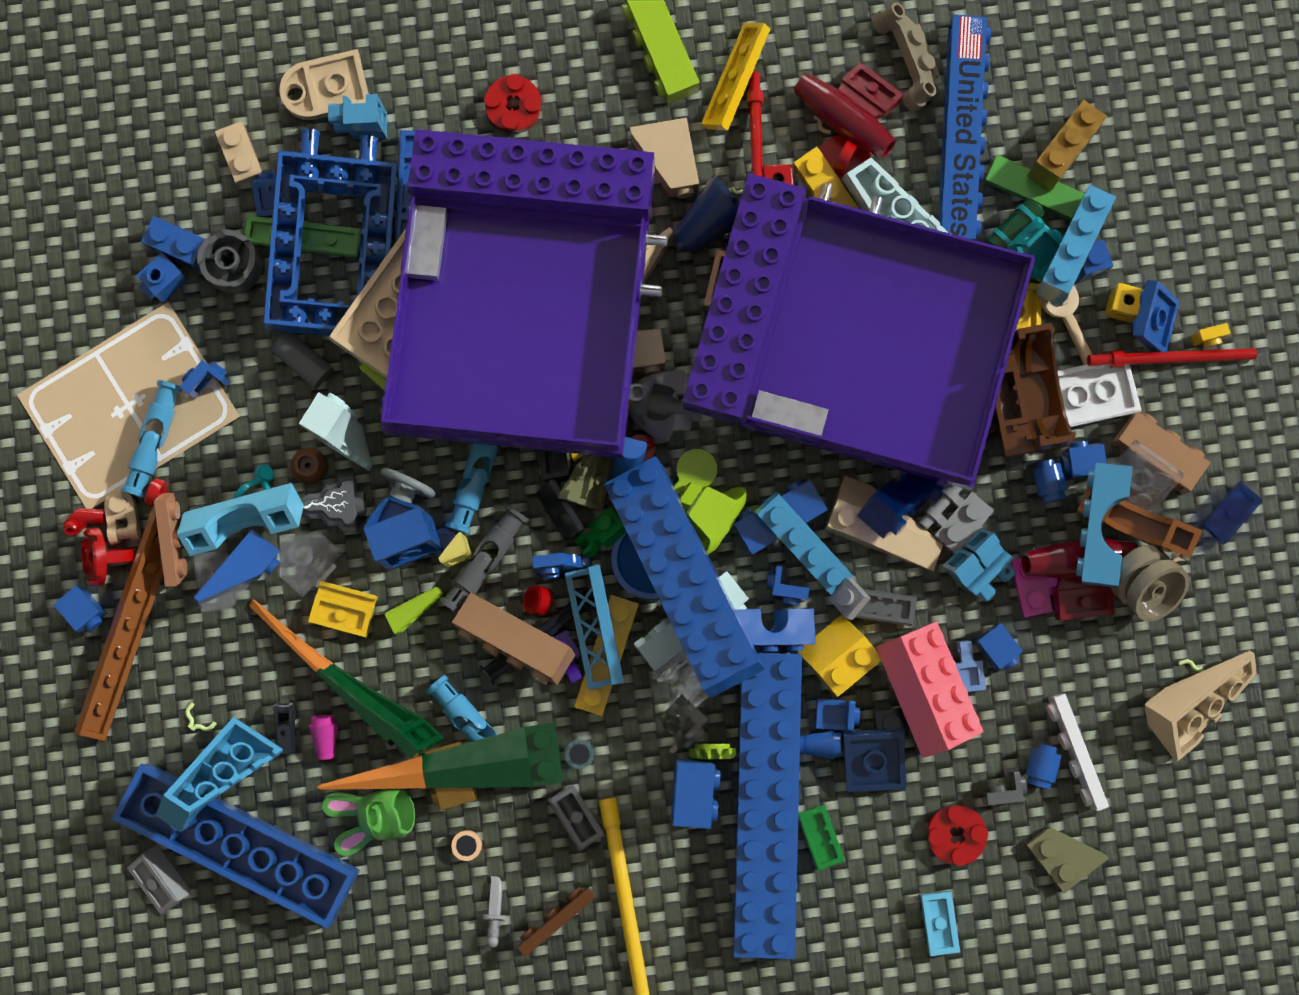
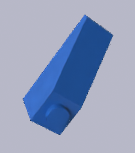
M252 529L197 593L193 603L199 606L260 579L264 573L269 576L280 563L276 559L280 551Z

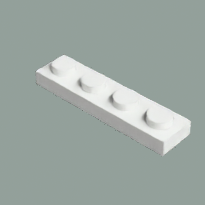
M1057 694L1049 697L1050 705H1047V710L1053 722L1057 721L1061 733H1058V739L1062 748L1068 750L1072 761H1069V767L1074 778H1079L1083 788L1079 790L1083 803L1086 807L1090 806V809L1095 811L1108 808V802L1066 694Z

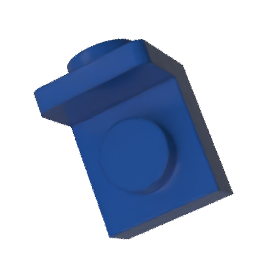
M275 171L260 172L258 177L254 178L251 182L257 217L273 215L276 186Z

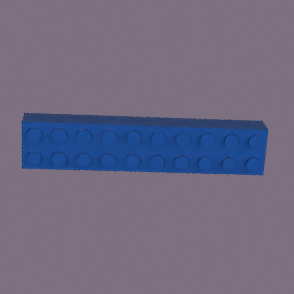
M757 653L765 670L740 682L732 953L734 957L795 959L802 654Z

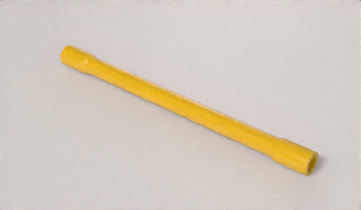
M614 797L599 800L634 995H650L620 831L621 822L617 799Z

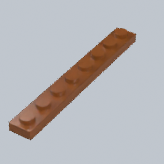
M154 506L149 515L74 733L81 736L106 741L163 576ZM180 515L179 519H177V521H178V528H179V526H180V522H181V519H182V516H181V515Z

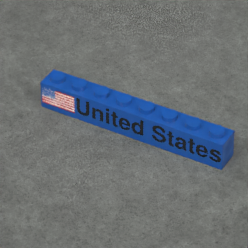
M953 14L948 25L938 221L948 233L976 240L981 234V221L977 220V210L982 208L983 194L978 192L979 182H982L984 177V165H980V154H984L986 139L981 137L982 127H985L987 120V110L983 109V99H987L988 82H984V72H988L990 55H986L985 52L986 45H989L991 39V27H987V17Z

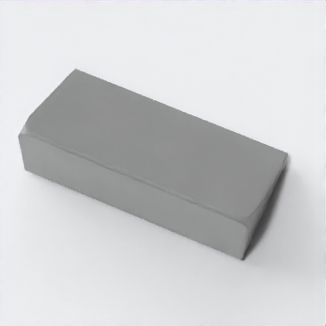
M154 846L141 854L127 867L161 916L191 893L189 887L158 846Z

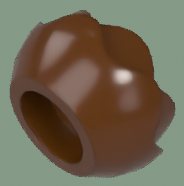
M304 448L294 454L290 462V469L293 477L298 482L315 484L325 475L327 464L324 455L319 450ZM307 463L311 464L310 468H306Z

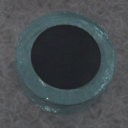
M574 740L566 747L565 759L575 769H584L594 760V748L586 740Z

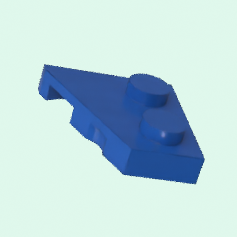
M567 553L532 556L533 568L537 577L542 576L543 580L546 581L560 579V574L592 566V558L581 559L578 555H569Z

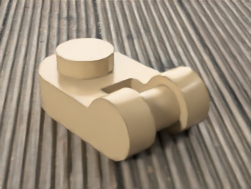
M120 490L111 492L104 502L109 543L113 545L121 543L123 539L130 538L131 541L141 539V528L135 498L131 494ZM127 520V527L120 528L119 521Z

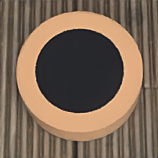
M461 831L452 840V852L462 861L473 860L481 852L482 840L474 831Z

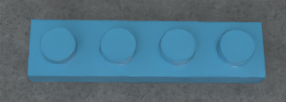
M775 492L754 511L831 595L834 594L847 577H853L850 571L779 493Z

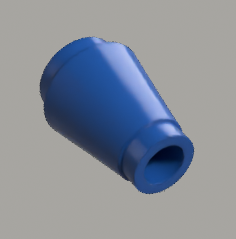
M834 730L800 736V754L834 759L835 756H842L841 733H834Z

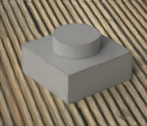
M848 577L829 598L842 615L850 620H853L871 599L854 579Z

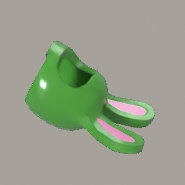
M382 789L364 797L335 792L327 795L322 804L323 811L330 817L356 815L358 817L359 826L343 832L335 840V850L342 856H349L358 852L373 839L386 841L401 839L412 831L415 824L414 804L410 795L403 789Z

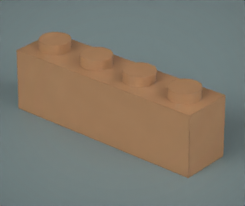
M473 593L469 594L452 621L459 630L458 636L470 643L475 639L483 644L481 647L483 650L495 657L499 653L508 658L506 660L508 664L520 671L523 667L532 671L531 676L545 685L548 681L558 685L575 657V653L568 645Z

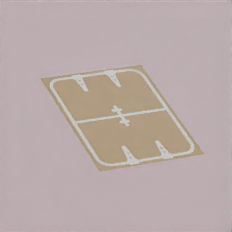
M169 302L17 394L87 509H92L105 501L111 492L120 490L121 486L125 485L130 471L128 464L131 456L141 444L138 437L149 404L153 403L159 387L157 381L162 380L181 386L185 373L191 368H196L201 360L205 361ZM216 377L212 378L196 399L184 390L182 393H178L173 407L175 414L164 445L157 449L158 464L156 468L240 417ZM152 421L145 431H154L162 436L164 431L163 423Z

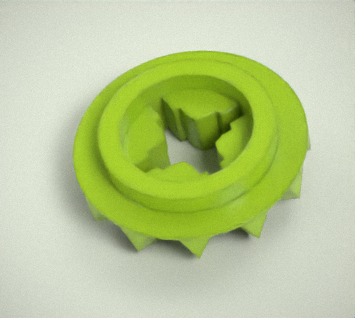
M695 744V749H689V756L693 759H732L736 756V748H730V744Z

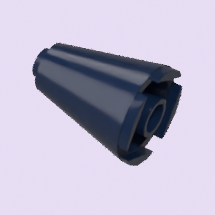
M716 175L708 180L673 231L676 235L673 242L683 253L687 250L694 253L732 231L740 202Z

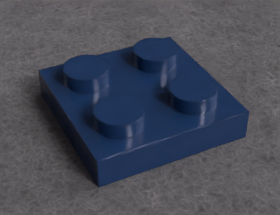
M903 729L843 731L847 792L906 790Z

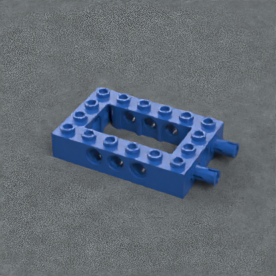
M302 129L300 153L278 151L264 329L330 336L351 305H344L342 301H338V304L314 302V299L308 298V301L297 300L306 192L364 198L357 298L390 251L397 164L376 161L378 138L371 136L370 147H367L368 135H362L359 138V159L317 155L320 131L312 129L311 141H309V129Z

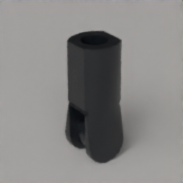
M290 700L289 703L281 704L279 701H274L275 744L283 749L281 754H296L295 701ZM280 715H289V724H281Z

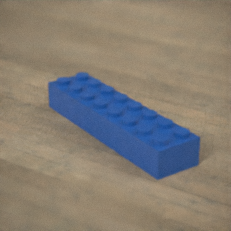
M655 456L604 483L703 690L712 698L765 670L691 520L686 514L687 512L664 466Z
M150 763L139 765L112 820L327 929L334 924L360 869L218 797L212 799L181 833L156 816L163 795L177 781L178 777Z

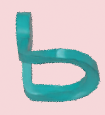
M259 465L254 471L255 479L243 484L234 494L233 499L240 497L247 489L261 483L263 490L270 489L268 483L274 478L273 470L267 465Z

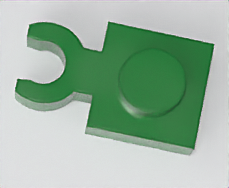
M610 506L588 525L592 531L589 534L580 535L575 542L582 549L589 544L582 552L588 558H592L597 554L600 545L603 544L606 548L610 547L627 531L619 515Z

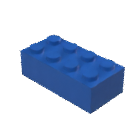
M684 759L674 760L671 821L673 826L711 829V821L717 822L718 803L713 798V790H719L720 771L715 768L712 762Z

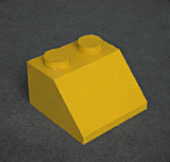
M842 614L815 636V644L804 645V651H796L798 654H802V659L833 697L840 696L881 662L877 650Z

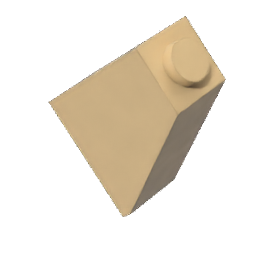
M687 118L630 127L631 142L637 151L655 153V176L670 197L688 198L693 196L694 192H698L699 180Z

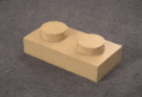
M242 121L215 131L237 186L254 180V178L258 177V173L263 172Z

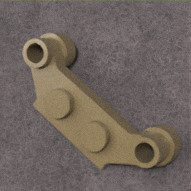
M895 2L887 9L883 8L872 17V25L880 34L885 35L891 30L894 33L913 81V86L903 93V103L909 110L915 112L925 106L927 100L936 94L935 80L940 76V73L920 24H915L905 15L903 6Z

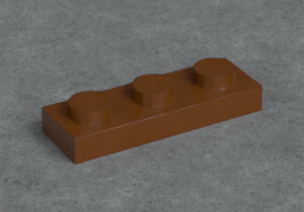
M580 886L577 887L566 897L568 903L559 910L555 906L543 916L544 924L537 930L534 926H531L519 937L522 942L519 944L518 949L524 957L529 955L595 899L596 895L591 888L587 886L582 890Z

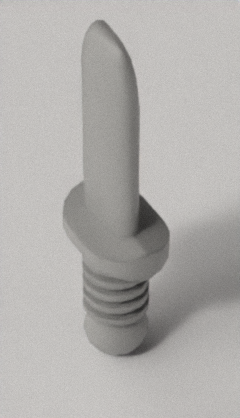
M491 876L489 914H483V920H489L487 945L492 948L496 947L499 942V921H505L506 915H501L502 881L497 876Z

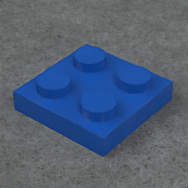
M1146 281L1145 289L1140 294V308L1138 316L1133 321L1132 330L1133 336L1152 352H1167L1180 300L1159 281Z

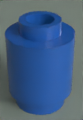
M1054 459L1036 463L1037 469L1032 470L1038 495L1042 497L1044 504L1066 499L1065 491H1068L1061 463L1055 464Z
M1039 744L1038 749L1032 748L1026 771L1028 784L1046 789L1051 788V784L1056 781L1062 755L1056 754L1057 748L1044 744Z

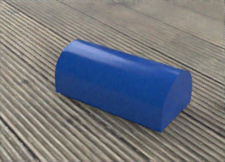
M625 437L623 459L614 458L612 478L644 462L647 448L646 442Z

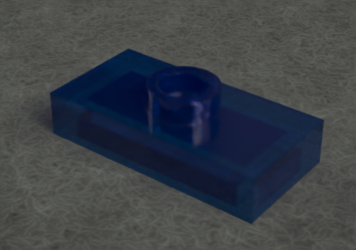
M1237 482L1200 526L1222 545L1226 544L1263 500L1243 482Z

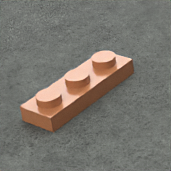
M162 493L154 500L164 582L165 587L177 586L185 578L188 567L186 559H182L181 548L183 544L177 535L179 529L177 519L180 517L179 503L175 501L174 493Z

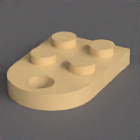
M358 49L295 64L286 71L280 83V96L285 107L292 115L303 120H316L328 117V104H342L343 96H347L354 104L366 103V94H369ZM293 88H300L303 90V94L298 100L288 99L289 91Z

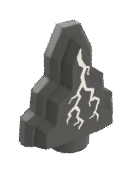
M354 474L340 476L336 483L325 485L320 493L308 494L301 498L304 505L301 516L310 520L322 519L327 526L340 527L342 532L358 533L359 515L367 514L365 491L357 490Z

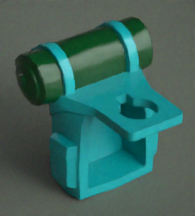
M1028 198L998 228L992 231L986 242L987 244L1035 256L1030 279L1041 281L1063 236L1057 229H1050L1041 219L1045 213L1040 203Z

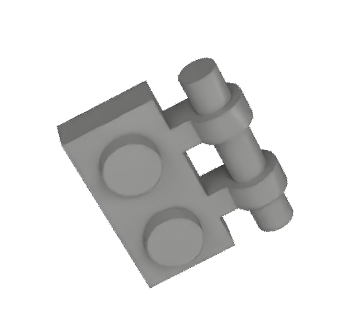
M950 485L944 487L941 491L942 495L933 506L929 505L925 509V515L919 521V524L926 530L933 523L937 524L940 528L933 536L942 542L943 546L950 552L955 554L960 548H963V545L976 533L994 510L973 492H970L965 499L961 498L958 493L963 488ZM952 503L956 510L946 519L941 513Z

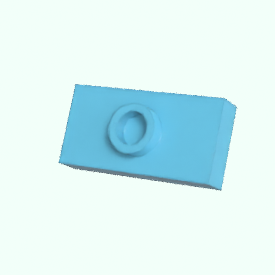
M951 891L920 894L928 954L930 956L959 953L960 947Z

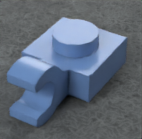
M957 641L956 648L960 662L956 663V668L967 692L986 690L983 660H973L971 641Z

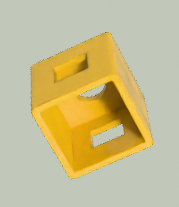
M1118 283L1111 289L1105 316L1132 323L1138 316L1140 294L1144 289ZM1125 295L1134 297L1132 305L1124 303Z

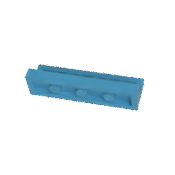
M600 565L565 573L588 689L623 683L624 680ZM589 575L591 588L585 597L574 590L572 578ZM592 591L595 603L588 599ZM576 596L582 599L579 606H577ZM585 602L595 607L597 611V617L591 626L581 620L579 616V611ZM597 621H599L601 632L593 628ZM581 624L589 628L585 635H583ZM591 630L601 636L603 640V646L597 655L588 650L585 645V640ZM603 650H605L607 661L599 657ZM587 653L595 657L591 664H589ZM597 659L608 666L610 679L593 682L591 669Z

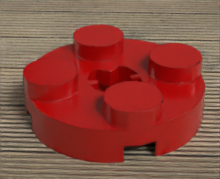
M511 74L495 81L485 94L486 115L496 129L503 132L523 133L537 123L541 111V97L538 89L530 80L523 78L519 74ZM509 99L519 100L518 110L513 111V108H511L510 111L506 108Z
M952 805L940 808L932 815L927 825L929 848L938 859L945 863L958 866L966 865L975 861L985 849L988 830L980 815L969 807ZM959 826L963 829L962 836L964 839L960 843L958 840L956 843H953L950 840L952 838L950 830L953 827L958 830Z

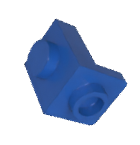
M201 360L196 368H191L185 373L180 387L196 399L213 377H216L226 386L229 385L230 381L224 377L227 371L213 361L209 365Z
M776 566L774 572L768 573L766 589L771 590L770 597L783 598V604L800 606V601L808 600L809 588L780 584L782 566Z
M817 699L815 728L854 731V725H859L860 708L855 707V701Z

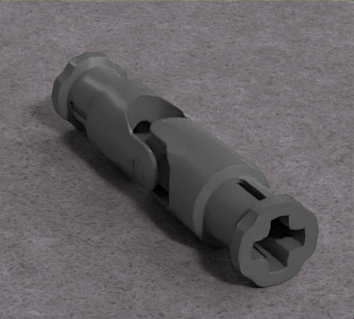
M507 505L505 508L506 513L497 525L491 527L472 554V562L462 568L454 579L455 584L447 595L439 599L441 603L454 612H459L470 593L476 594L483 585L486 571L490 572L495 568L514 542L513 537L523 523L527 524L529 521L511 506ZM489 543L497 544L499 551L495 560L488 553L481 551L485 545Z

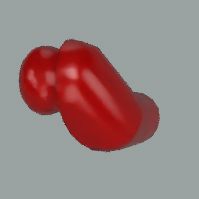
M76 509L64 521V534L73 537L79 534L89 523L105 524V510Z

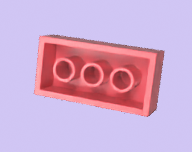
M937 621L876 646L922 758L950 750L984 732Z

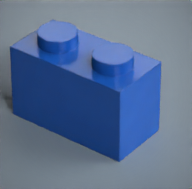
M153 216L141 242L150 251L157 254L162 252L168 259L201 273L197 256L199 247L205 238Z

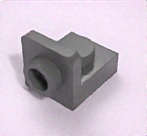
M1019 771L1008 772L1010 790L1007 789V784L989 786L990 792L981 793L983 805L1024 802L1023 795L1027 794L1025 778L1020 776Z

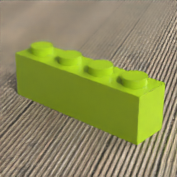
M624 0V4L621 5L623 15L627 22L632 21L635 30H632L635 43L638 47L642 46L646 55L643 56V60L648 72L653 71L657 79L654 81V86L658 96H664L668 105L698 93L700 82L665 1Z

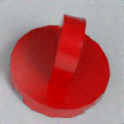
M841 135L831 137L819 147V150L846 190L849 191L842 178L848 172L870 159V152L849 142Z
M87 528L83 532L87 539H83L81 543L82 569L85 574L90 575V579L86 580L90 587H101L105 584L107 563L134 561L136 556L135 548L106 550L104 538L99 528Z

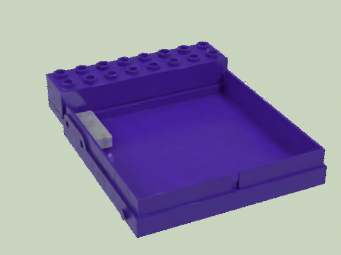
M415 129L408 188L412 199L407 218L401 262V279L385 395L382 397L381 403L383 408L381 429L385 434L623 459L641 296L660 297L662 294L661 286L643 284L647 245L666 246L668 241L667 236L649 234V219L655 175L654 152Z
M748 173L683 398V408L688 411L739 424L743 428L935 480L936 484L947 487L949 484L971 490L975 484L1034 266L1035 256L879 215L883 200L881 197H879L875 213H873L877 196H873L869 211L829 201L833 187L830 183L825 200L823 197L827 183H823L819 198L810 196L809 199H806V188Z

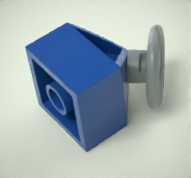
M383 468L380 472L382 477L395 485L389 497L385 498L371 514L363 529L375 562L390 571L441 551L443 546L433 518L419 506L411 504L416 494L426 498H433L435 491L405 474L389 468Z

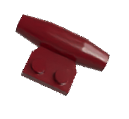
M861 62L842 78L839 89L809 74H805L799 79L795 85L794 93L817 118L849 142L881 159H884L892 151L896 144V139L877 119L885 118L903 100V93Z
M1104 539L1113 551L1122 555V559L1132 550L1138 548L1137 543L1134 541ZM1080 541L1055 543L1024 552L1021 556V568L1026 576L1059 578L1055 590H1053L1055 620L1115 614L1113 593L1110 587L1082 584V577L1076 576L1078 558L1084 559L1086 547H1081Z

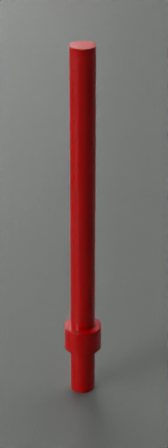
M753 71L749 79V92L746 94L747 106L750 108L751 174L763 177L761 107L764 105V94L760 88V72Z
M1256 348L1147 353L1110 351L1109 354L1088 355L1087 365L1124 368L1125 365L1256 360L1257 350Z

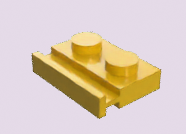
M320 581L308 622L367 638L378 596Z

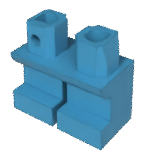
M366 94V103L353 104L347 96H343L342 104H328V121L330 124H334L336 133H349L353 140H359L362 135H368L367 140H370L371 136H375L378 139H387V111L378 94Z
M980 528L963 545L964 549L960 548L942 565L963 590L976 595L984 601H988L996 591L989 583L997 577L1000 581L1006 582L1016 574L1010 563L1013 557L999 544L1000 540L993 532Z

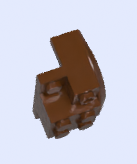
M1051 323L1020 328L1015 332L991 421L993 434L999 433L1004 458L1024 454L1032 456L1059 451L1075 439L1076 431L1072 432L1062 398L1054 349L1055 328Z

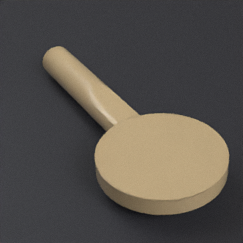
M1074 285L1062 306L1039 296L1041 306L1046 313L1052 317L1063 319L1083 364L1086 365L1087 356L1092 355L1073 315L1079 304V295Z

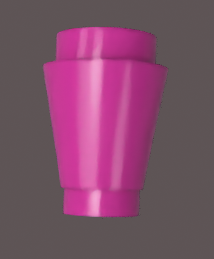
M335 715L311 717L309 729L317 753V759L319 760L335 758L339 722H335Z

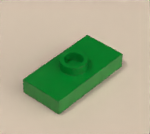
M825 804L799 812L798 821L816 871L845 862Z

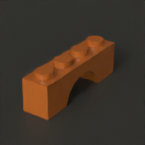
M1093 488L1086 489L1077 509V515L1083 517L1085 499H1092ZM1127 501L1120 502L1111 507L1101 523L1105 527L1148 545H1155L1161 550L1187 561L1190 560L1202 533V530L1176 519L1154 514Z

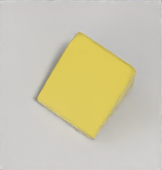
M459 532L439 556L440 563L449 568L472 558L473 553L466 536Z

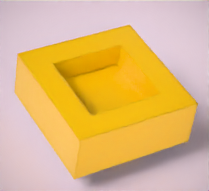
M1228 323L1201 329L1191 335L1194 346L1204 344L1205 348H1211L1222 344L1221 339L1231 333Z

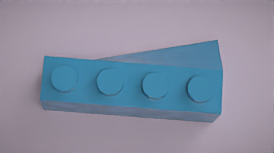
M233 717L163 795L156 816L182 833L212 799L281 754L283 749Z

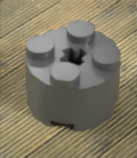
M226 229L221 230L222 232L216 233L210 238H205L199 247L197 262L205 279L214 288L223 293L244 294L249 292L260 278L263 265L260 253L249 239L237 231ZM232 259L235 260L232 265L226 266V262L228 260L231 262Z

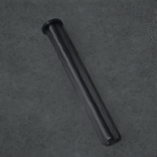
M590 588L584 591L581 595L585 597ZM592 591L588 599L595 603ZM576 597L577 606L582 602V599ZM571 602L543 622L537 629L552 637L572 622L574 616ZM585 602L579 611V616L592 605ZM502 654L487 666H479L492 685L496 684L494 682L495 679L512 667L506 662L508 658Z

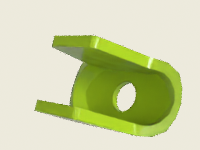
M688 483L680 494L679 498L687 512L686 514L691 520L707 554L717 549L745 506L747 495L744 487H734L724 493H720L708 486L702 488L694 483Z

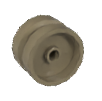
M1143 545L1123 557L1119 587L1110 588L1112 593L1122 603L1128 605L1129 609L1138 618L1145 622L1156 621L1172 612L1184 599L1189 588L1190 578L1188 573L1179 564L1172 561L1159 547Z

